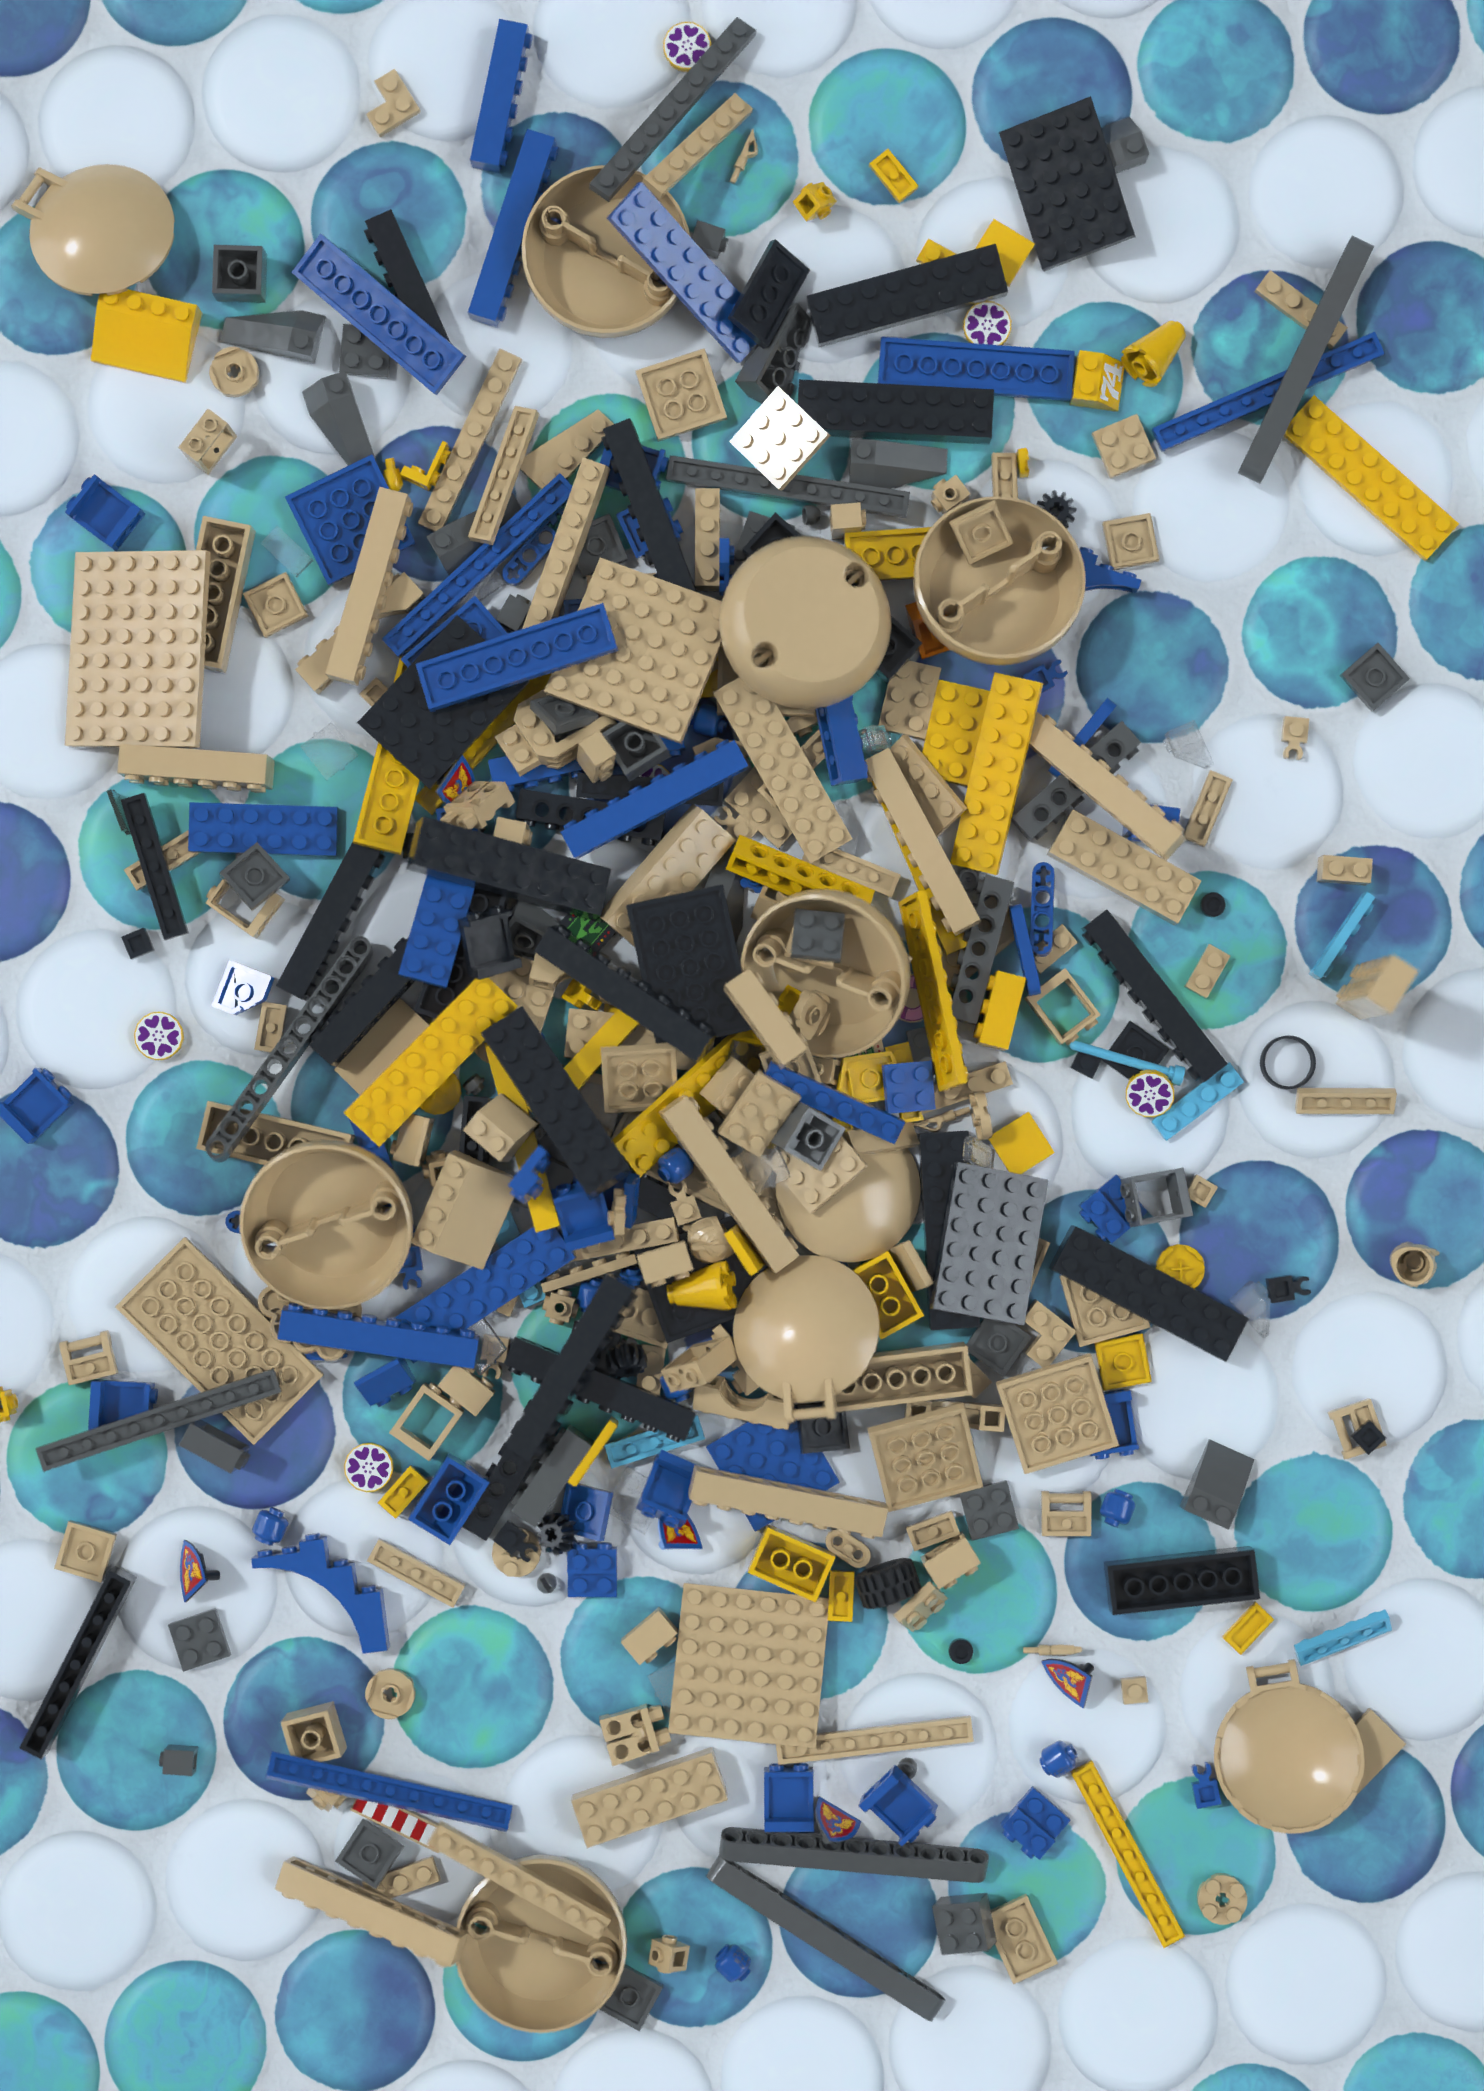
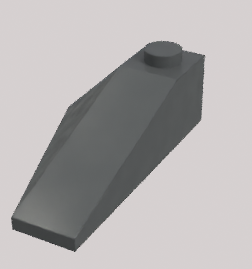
M1130 117L1107 124L1102 128L1116 174L1146 163L1149 156L1148 148L1141 130Z
M299 310L225 318L220 342L315 364L326 316Z
M345 371L321 378L302 392L309 415L348 466L372 454L375 458Z
M852 439L849 483L891 489L945 475L947 473L948 449L881 440Z
M513 493L510 496L499 529L521 509ZM477 510L426 536L448 575L452 574L484 544L471 541L468 537Z
M731 845L711 869L704 888L723 884L735 943H737L743 927L744 888L741 886L740 881L744 877L726 870L735 846Z

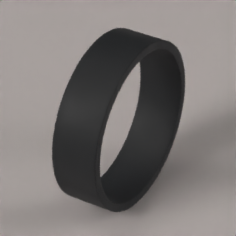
M1287 1035L1271 1040L1264 1047L1260 1056V1069L1264 1078L1271 1085L1280 1089H1295L1303 1086L1311 1079L1316 1068V1057L1313 1049L1305 1040L1297 1036ZM1281 1039H1293L1300 1042L1307 1049L1310 1056V1070L1306 1078L1294 1086H1283L1276 1083L1266 1071L1265 1057L1267 1051L1275 1042Z

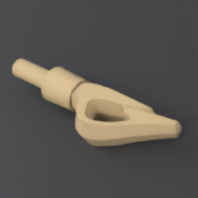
M751 129L743 150L734 165L735 170L730 179L732 184L736 183L740 172L744 171L747 159L755 157L758 153L753 129ZM753 143L754 152H749V146Z
M969 1107L957 1111L952 1109L941 1115L922 1120L919 1123H913V1126L930 1132H938L941 1130L944 1122L956 1120V1117L970 1113ZM928 1123H937L936 1128H929L927 1125Z
M1074 1645L1023 1647V1653H1039V1656H1067L1082 1652V1647Z

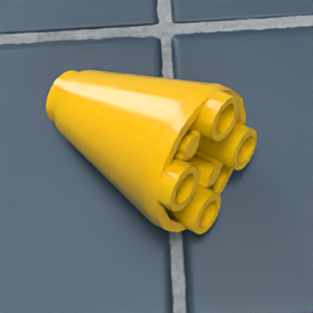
M727 1261L716 1262L691 1273L690 1276L668 1284V1300L670 1304L676 1303L677 1306L716 1310L737 1308V1299L732 1286H736L734 1271H729Z

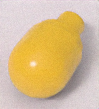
M394 458L385 459L386 470H383L382 475L389 489L399 492L403 487L400 468H396Z

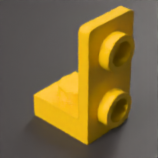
M442 441L427 475H424L425 471L417 466L412 465L409 468L404 465L400 473L402 479L430 491L431 486L435 487L441 475L439 473L441 465L446 464L451 453L448 443Z

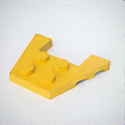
M884 1051L841 1058L836 1090L865 1103L885 1100L882 1065L897 1064L892 1052ZM921 1111L899 1113V1118L905 1120V1123L924 1120ZM835 1117L831 1118V1120L846 1128L844 1132L853 1130L852 1125Z

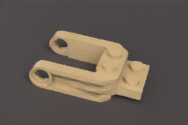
M545 689L518 704L513 719L515 725L495 736V739L521 777L541 764L546 765L548 768L560 769L577 758L578 744L597 731H600L602 734L618 723L615 719L602 716L560 742H556L554 735L547 725L530 709L531 700L549 696L545 694Z

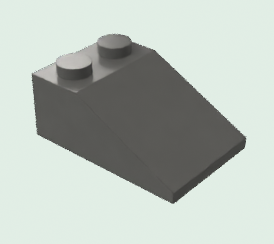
M1209 1439L1180 1503V1507L1229 1530L1239 1508L1254 1459Z

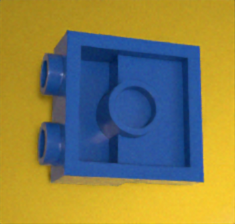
M662 497L679 542L682 540L680 534L684 533L678 519L673 521L669 513L674 510L668 497L664 499ZM628 509L617 513L616 516L636 559L638 560L646 556L645 551H648L646 542L641 543L636 529L640 526L637 518L632 520Z
M538 1146L508 1184L513 1189L510 1194L523 1204L530 1201L531 1198L535 1200L544 1189L542 1187L544 1181L537 1175L539 1172L543 1174L551 1165L549 1160L552 1156L542 1147Z
M1117 1174L1078 1205L1082 1209L1079 1212L1082 1218L1088 1224L1092 1221L1097 1227L1095 1231L1097 1236L1111 1244L1130 1229L1129 1222L1125 1217V1200L1120 1192L1121 1180ZM1139 1202L1143 1217L1148 1211Z
M585 1542L573 1544L572 1549L567 1552L568 1597H617V1547H612V1543L609 1542L597 1543V1547H587Z
M1032 1786L1001 1822V1826L1004 1829L1002 1834L1012 1843L1017 1840L1022 1844L1021 1850L1030 1859L1035 1856L1040 1860L1056 1842L1055 1838L1071 1820Z

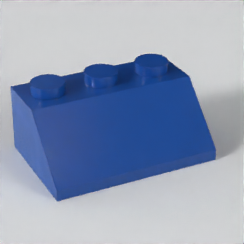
M448 1453L410 1513L408 1520L448 1545H451L490 1482L470 1465Z

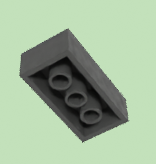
M569 1425L567 1429L561 1428L553 1440L556 1444L553 1450L548 1447L541 1457L539 1463L542 1466L540 1469L534 1468L524 1482L528 1485L525 1490L520 1488L511 1501V1504L514 1505L511 1512L534 1528L537 1527L594 1442L572 1425Z

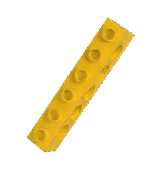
M739 835L726 866L728 871L789 896L811 889H831L852 894L871 904L875 892L871 888L742 835Z

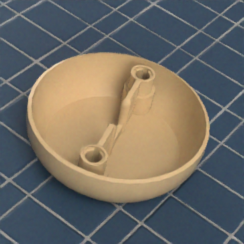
M598 165L586 167L562 177L540 196L533 206L524 228L522 261L530 289L544 310L553 319L583 335L598 338H617L640 332L652 326L673 307L678 297L668 286L665 287L657 282L661 278L607 219L634 186L643 181L646 175L636 171L608 202L589 189V183L605 166ZM667 192L659 199L653 194L690 236L684 214L672 195ZM551 219H559L562 223L558 224Z
M1001 496L970 500L949 510L939 518L923 539L917 553L913 576L916 604L930 632L943 645L956 654L969 660L989 665H1013L1026 662L1042 655L1055 646L1070 630L1078 616L1083 602L1086 581L1080 550L1063 524L1037 505L1024 500ZM994 500L1014 544L969 565L949 521Z
M813 536L784 538L762 547L748 557L732 576L726 588L719 617L723 648L731 666L741 680L762 697L786 707L799 709L827 707L843 701L860 690L879 668L885 656L891 632L889 601L882 583L872 568L849 548L837 542ZM767 660L765 667H759V665Z
M811 889L784 898L764 912L752 927L743 947L741 957L742 973L749 968L753 973L757 972L764 982L763 988L767 993L771 992L777 1000L787 984L801 992L806 989L809 991L817 990L829 997L830 1004H827V1011L831 1013L826 1028L819 1036L813 1035L811 1040L806 1039L812 1056L839 1058L851 1056L872 1047L894 1027L901 1016L908 998L911 977L910 965L906 949L899 934L889 920L874 906L849 893L831 889ZM795 909L845 914L844 921L846 925L843 932L840 963H834L833 969L785 957V951L794 925Z
M313 1140L285 1149L267 1162L256 1174L246 1191L242 1203L240 1235L245 1254L252 1268L261 1280L277 1294L291 1302L306 1307L328 1310L343 1309L370 1300L389 1286L398 1275L411 1248L413 1214L408 1194L401 1180L378 1156L348 1142ZM389 1203L392 1204V1207L384 1206ZM273 1242L276 1243L275 1246L267 1245Z
M532 1855L517 1858L513 1861L611 1915L610 1923L597 1940L485 1877L468 1896L458 1918L456 1928L468 1932V1936L456 1966L464 1988L471 1999L494 2020L505 2026L525 2032H556L583 2022L597 2012L612 1995L620 1980L627 1955L626 1926L622 1911L613 1893L601 1878L590 1869L570 1859L554 1855ZM475 1923L487 1926L489 1928H479L475 1925ZM594 1959L602 1960V1961H605V1962H607V1963H606V1964L596 1963V1962L594 1961Z

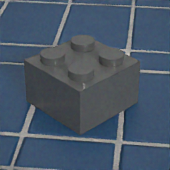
M214 245L212 294L215 299L226 302L266 303L267 253L263 246Z
M620 722L602 733L615 751V759L629 782L671 757L660 736L629 724Z
M987 1893L940 1897L932 1906L942 1955L989 1951L997 1942Z

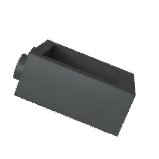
M1184 1167L1120 1179V1192L1126 1205L1125 1217L1129 1222L1130 1228L1193 1216ZM1166 1177L1173 1213L1142 1219L1135 1183Z
M201 1419L190 1423L179 1443V1446L230 1474L237 1469L244 1468L251 1456L248 1453L251 1446Z

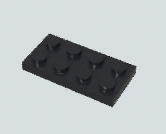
M776 239L770 241L728 319L761 348L768 347L810 269Z

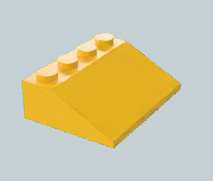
M129 289L113 295L101 293L99 294L96 307L91 362L186 383L202 312L195 304Z

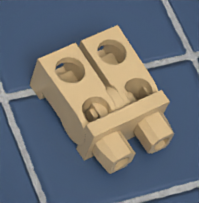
M473 781L451 803H447L443 807L446 814L440 821L467 829H483L487 825L486 821L494 817L496 810L500 807L509 808L515 801L506 782Z
M643 1704L621 1712L599 1716V1722L612 1766L636 1759L651 1752L660 1751L659 1746L671 1741L667 1727L655 1731L653 1728V1722L665 1719L661 1705L647 1707V1704Z

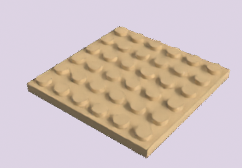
M600 558L578 611L604 603L618 651L552 672L544 692L547 695L681 744L722 646L719 621L722 601Z
M684 1583L668 1733L816 1748L829 1598L818 1597L815 1603L795 1594Z

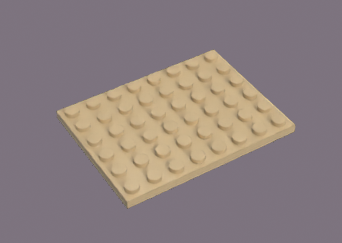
M209 551L75 552L65 746L119 747L120 744L172 748H200L210 570Z

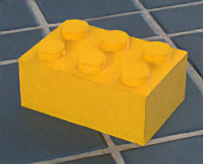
M998 970L989 976L986 991H989L987 999L983 1000L979 1013L983 1015L981 1023L978 1022L976 1024L973 1038H977L976 1044L1002 1051L1008 1050L1026 981L1025 977Z
M888 1250L852 1269L866 1284L875 1300L879 1315V1337L881 1340L924 1316Z
M767 1524L749 1564L748 1573L816 1603L835 1560V1554Z

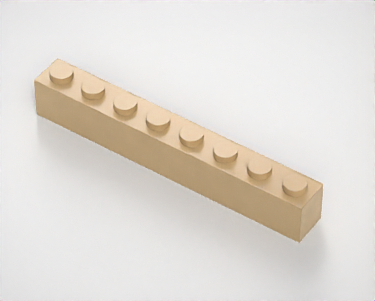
M584 457L582 458L522 629L559 617L611 470L606 465Z
M379 487L325 673L332 680L358 686L359 681L365 677L366 657H370L373 649L371 639L373 633L376 634L379 628L380 620L378 615L386 604V596H384L386 587L391 586L393 563L396 564L400 555V550L398 549L399 542L405 538L407 528L404 525L406 518L411 516L413 510L412 500L406 493Z
M1037 712L1029 747L1163 860L1167 861L1186 840L1182 833L1183 827L1175 820L1169 822L1164 818L1166 814L1157 805L1154 804L1151 807L1146 803L1147 798L1139 790L1136 789L1133 792L1128 788L1129 783L1121 775L1118 774L1115 777L1110 773L1109 770L1111 768L1103 760L1099 759L1097 762L1092 758L1091 755L1093 753L1085 745L1081 744L1079 747L1074 743L1075 738L1067 730L1064 729L1061 732L1056 728L1057 723L1049 715L1046 714L1043 717Z
M887 748L866 759L865 761L868 766V778L866 779L868 783L873 781L877 787L873 792L879 804L883 802L886 804L888 811L884 813L891 825L896 823L900 831L896 833V836L902 847L907 845L911 851L907 856L913 868L917 866L920 868L922 875L919 876V879L925 890L930 887L934 895L930 900L936 911L942 910L945 916L942 922L947 932L953 931L955 936L981 923L976 910L890 749Z
M681 1095L659 1111V1114L770 1271L774 1273L779 1272L799 1257L796 1252L797 1244L790 1236L786 1237L782 1232L783 1224L776 1216L772 1218L768 1212V1209H770L769 1204L762 1196L758 1198L753 1191L756 1189V1186L748 1176L744 1178L741 1174L742 1166L734 1156L730 1158L727 1154L728 1146L723 1139L715 1137L712 1132L714 1126L707 1117H701L697 1111L700 1107L692 1096L688 1098L685 1095Z
M694 1465L688 1491L689 1499L693 1500V1503L696 1505L707 1506V1503L717 1505V1508L731 1511V1508L740 1509L743 1514H765L766 1518L772 1520L786 1518L793 1524L803 1525V1522L813 1524V1527L818 1529L832 1527L837 1528V1531L843 1534H851L852 1531L861 1533L862 1537L874 1539L875 1536L882 1537L888 1513V1507L885 1502Z
M293 1856L283 1862L275 1890L282 1892V1896L288 1899L300 1900L308 1908H318L325 1911L328 1917L343 1919L351 1927L368 1930L369 1934L374 1937L386 1938L396 1947L411 1949L419 1957H429L435 1960V1963L439 1966L451 1967L460 1960L468 1932Z

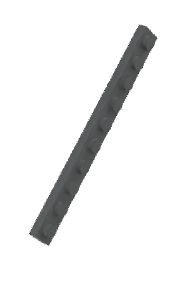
M736 17L589 183V189L610 202L756 36V29Z
M672 455L669 458L666 481L720 488V490L825 506L860 503L861 510L903 518L907 516L910 492L803 475H796L780 491L757 468Z
M272 1368L36 1448L42 1470L45 1472L282 1392L275 1369Z

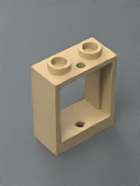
M207 409L178 448L191 463L209 475L235 441L237 435L226 421L210 409ZM215 448H219L218 453L214 452Z
M222 879L218 886L214 885L209 890L206 896L208 898L206 904L257 939L285 899L275 892L270 896L251 924L247 925L218 904L230 888Z
M1066 968L1040 986L1041 994L1024 998L1059 1045L1065 1042L1068 1046L1071 1042H1074L1079 1038L1077 1033L1083 1028L1086 1031L1091 1029L1098 1023L1096 1018L1101 1015ZM1062 982H1065L1089 1013V1016L1061 1035L1037 1004V1001Z
M725 1336L693 1344L664 1367L661 1373L670 1392H675L709 1383L736 1361L738 1356L730 1337Z
M425 1382L389 1432L428 1461L433 1458L465 1412L461 1408L462 1405L452 1397L448 1399L441 1394L443 1390L432 1382L429 1385ZM424 1394L454 1413V1416L432 1447L402 1426Z

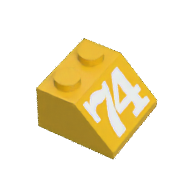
M1079 350L1076 357L1070 405L1118 412L1124 373L1122 362L1104 353Z

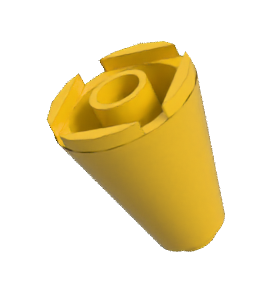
M1168 321L1125 347L1121 352L1124 355L1121 358V362L1129 375L1135 380L1139 377L1144 381L1142 383L1144 386H1156L1163 378L1186 338L1184 326L1177 321Z

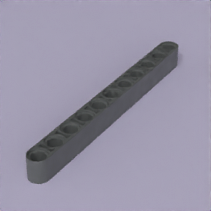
M1353 235L1351 236L1238 474L1259 484L1263 480L1370 257L1374 245Z
M357 936L349 942L208 1139L205 1150L213 1161L224 1162L230 1157L312 1042L310 1038L318 1029L322 1028L373 955L370 941L366 937ZM359 945L367 946V950L363 954L355 953V948ZM346 964L353 966V970L349 974L341 973V968ZM336 984L339 986L338 991L334 994L326 992L329 985ZM317 1004L325 1006L324 1011L320 1014L312 1012L313 1007ZM302 1024H309L311 1026L309 1032L305 1034L298 1032L299 1027ZM295 1044L296 1050L293 1053H284L286 1045ZM273 1064L282 1065L281 1071L277 1074L270 1073V1067ZM259 1084L268 1085L267 1091L263 1094L255 1093L256 1087ZM252 1104L253 1110L249 1114H242V1106ZM231 1124L239 1125L238 1131L233 1135L227 1134V1127ZM215 1145H224V1151L221 1154H212V1149Z
M738 1827L723 1829L720 1838L719 1855L726 1861L980 1883L985 1880L989 1861L988 1854L984 1850L976 1848L908 1842L900 1846L897 1841L851 1838L841 1843L826 1844L822 1840L823 1835L764 1832L761 1829Z
M719 1855L707 1873L706 1877L712 1883L924 2019L932 2022L946 2001L940 1993L739 1864L733 1861H726Z

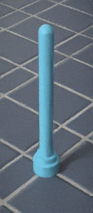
M1079 1041L1070 1043V1048L1078 1052L1140 1070L1160 1071L1169 1078L1172 1084L1178 1086L1181 1085L1184 1078L1185 1067L1175 1064L1174 1066L1165 1067Z

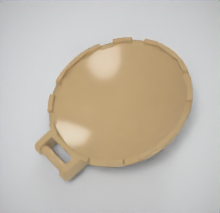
M112 164L94 165L76 170L63 178L39 167L34 173V179L22 196L11 205L14 211L31 220L30 245L35 260L43 273L58 286L81 295L93 296V294L101 293L113 295L127 291V287L139 281L143 283L163 264L174 240L175 218L167 195L149 176L126 166ZM43 183L49 185V188L35 208L29 206L28 203Z
M908 1148L860 1155L868 1167L812 1215L777 1174L775 1182L776 1202L779 1214L788 1231L810 1252L817 1256L840 1262L865 1261L890 1250L910 1229L920 1203L919 1172Z
M813 1255L799 1256L777 1273L770 1271L769 1268L762 1271L744 1291L738 1303L733 1323L734 1346L742 1367L759 1387L784 1400L786 1423H794L795 1420L822 1417L836 1419L835 1396L852 1383H855L866 1371L867 1365L876 1351L880 1332L879 1315L875 1300L862 1279L854 1271L838 1261ZM826 1401V1407L794 1410V1404Z
M1295 1659L1288 1660V1663L1258 1668L1253 1666L1246 1667L1250 1692L1241 1697L1226 1713L1215 1739L1214 1764L1221 1789L1226 1798L1241 1815L1254 1824H1258L1271 1831L1296 1834L1322 1828L1333 1822L1343 1811H1346L1356 1797L1363 1779L1365 1756L1357 1726L1342 1705L1330 1695L1312 1686L1300 1684ZM1284 1673H1290L1291 1680L1257 1686L1256 1678Z

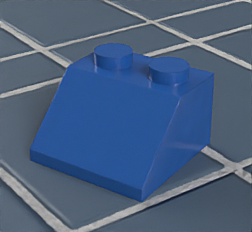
M396 1358L353 1383L370 1406L377 1403L378 1407L390 1402V1396L394 1393L399 1392L401 1396L412 1390L411 1384L415 1383L416 1379L405 1358Z

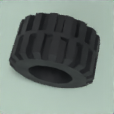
M899 1558L875 1565L860 1572L854 1578L863 1608L877 1609L901 1602L914 1596L922 1589L911 1558Z

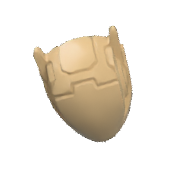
M717 1216L703 1218L693 1224L683 1225V1230L688 1231L689 1249L698 1261L712 1264L722 1261L735 1253L724 1236L728 1230L724 1224H720Z
M1409 1241L1403 1242L1392 1250L1390 1266L1399 1281L1410 1287L1414 1286L1417 1288L1421 1284L1428 1283L1437 1269L1435 1256H1438L1440 1252L1426 1245L1414 1244Z

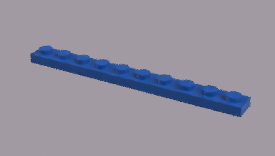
M1372 332L1324 353L1306 389L1382 357L1385 353L1376 333ZM1287 370L1154 427L1152 432L1161 452L1269 406Z
M559 473L498 530L493 545L484 543L393 627L382 638L385 644L400 658L568 501L573 486Z
M273 1751L270 1755L265 1777L271 1780L504 1832L508 1830L513 1806Z

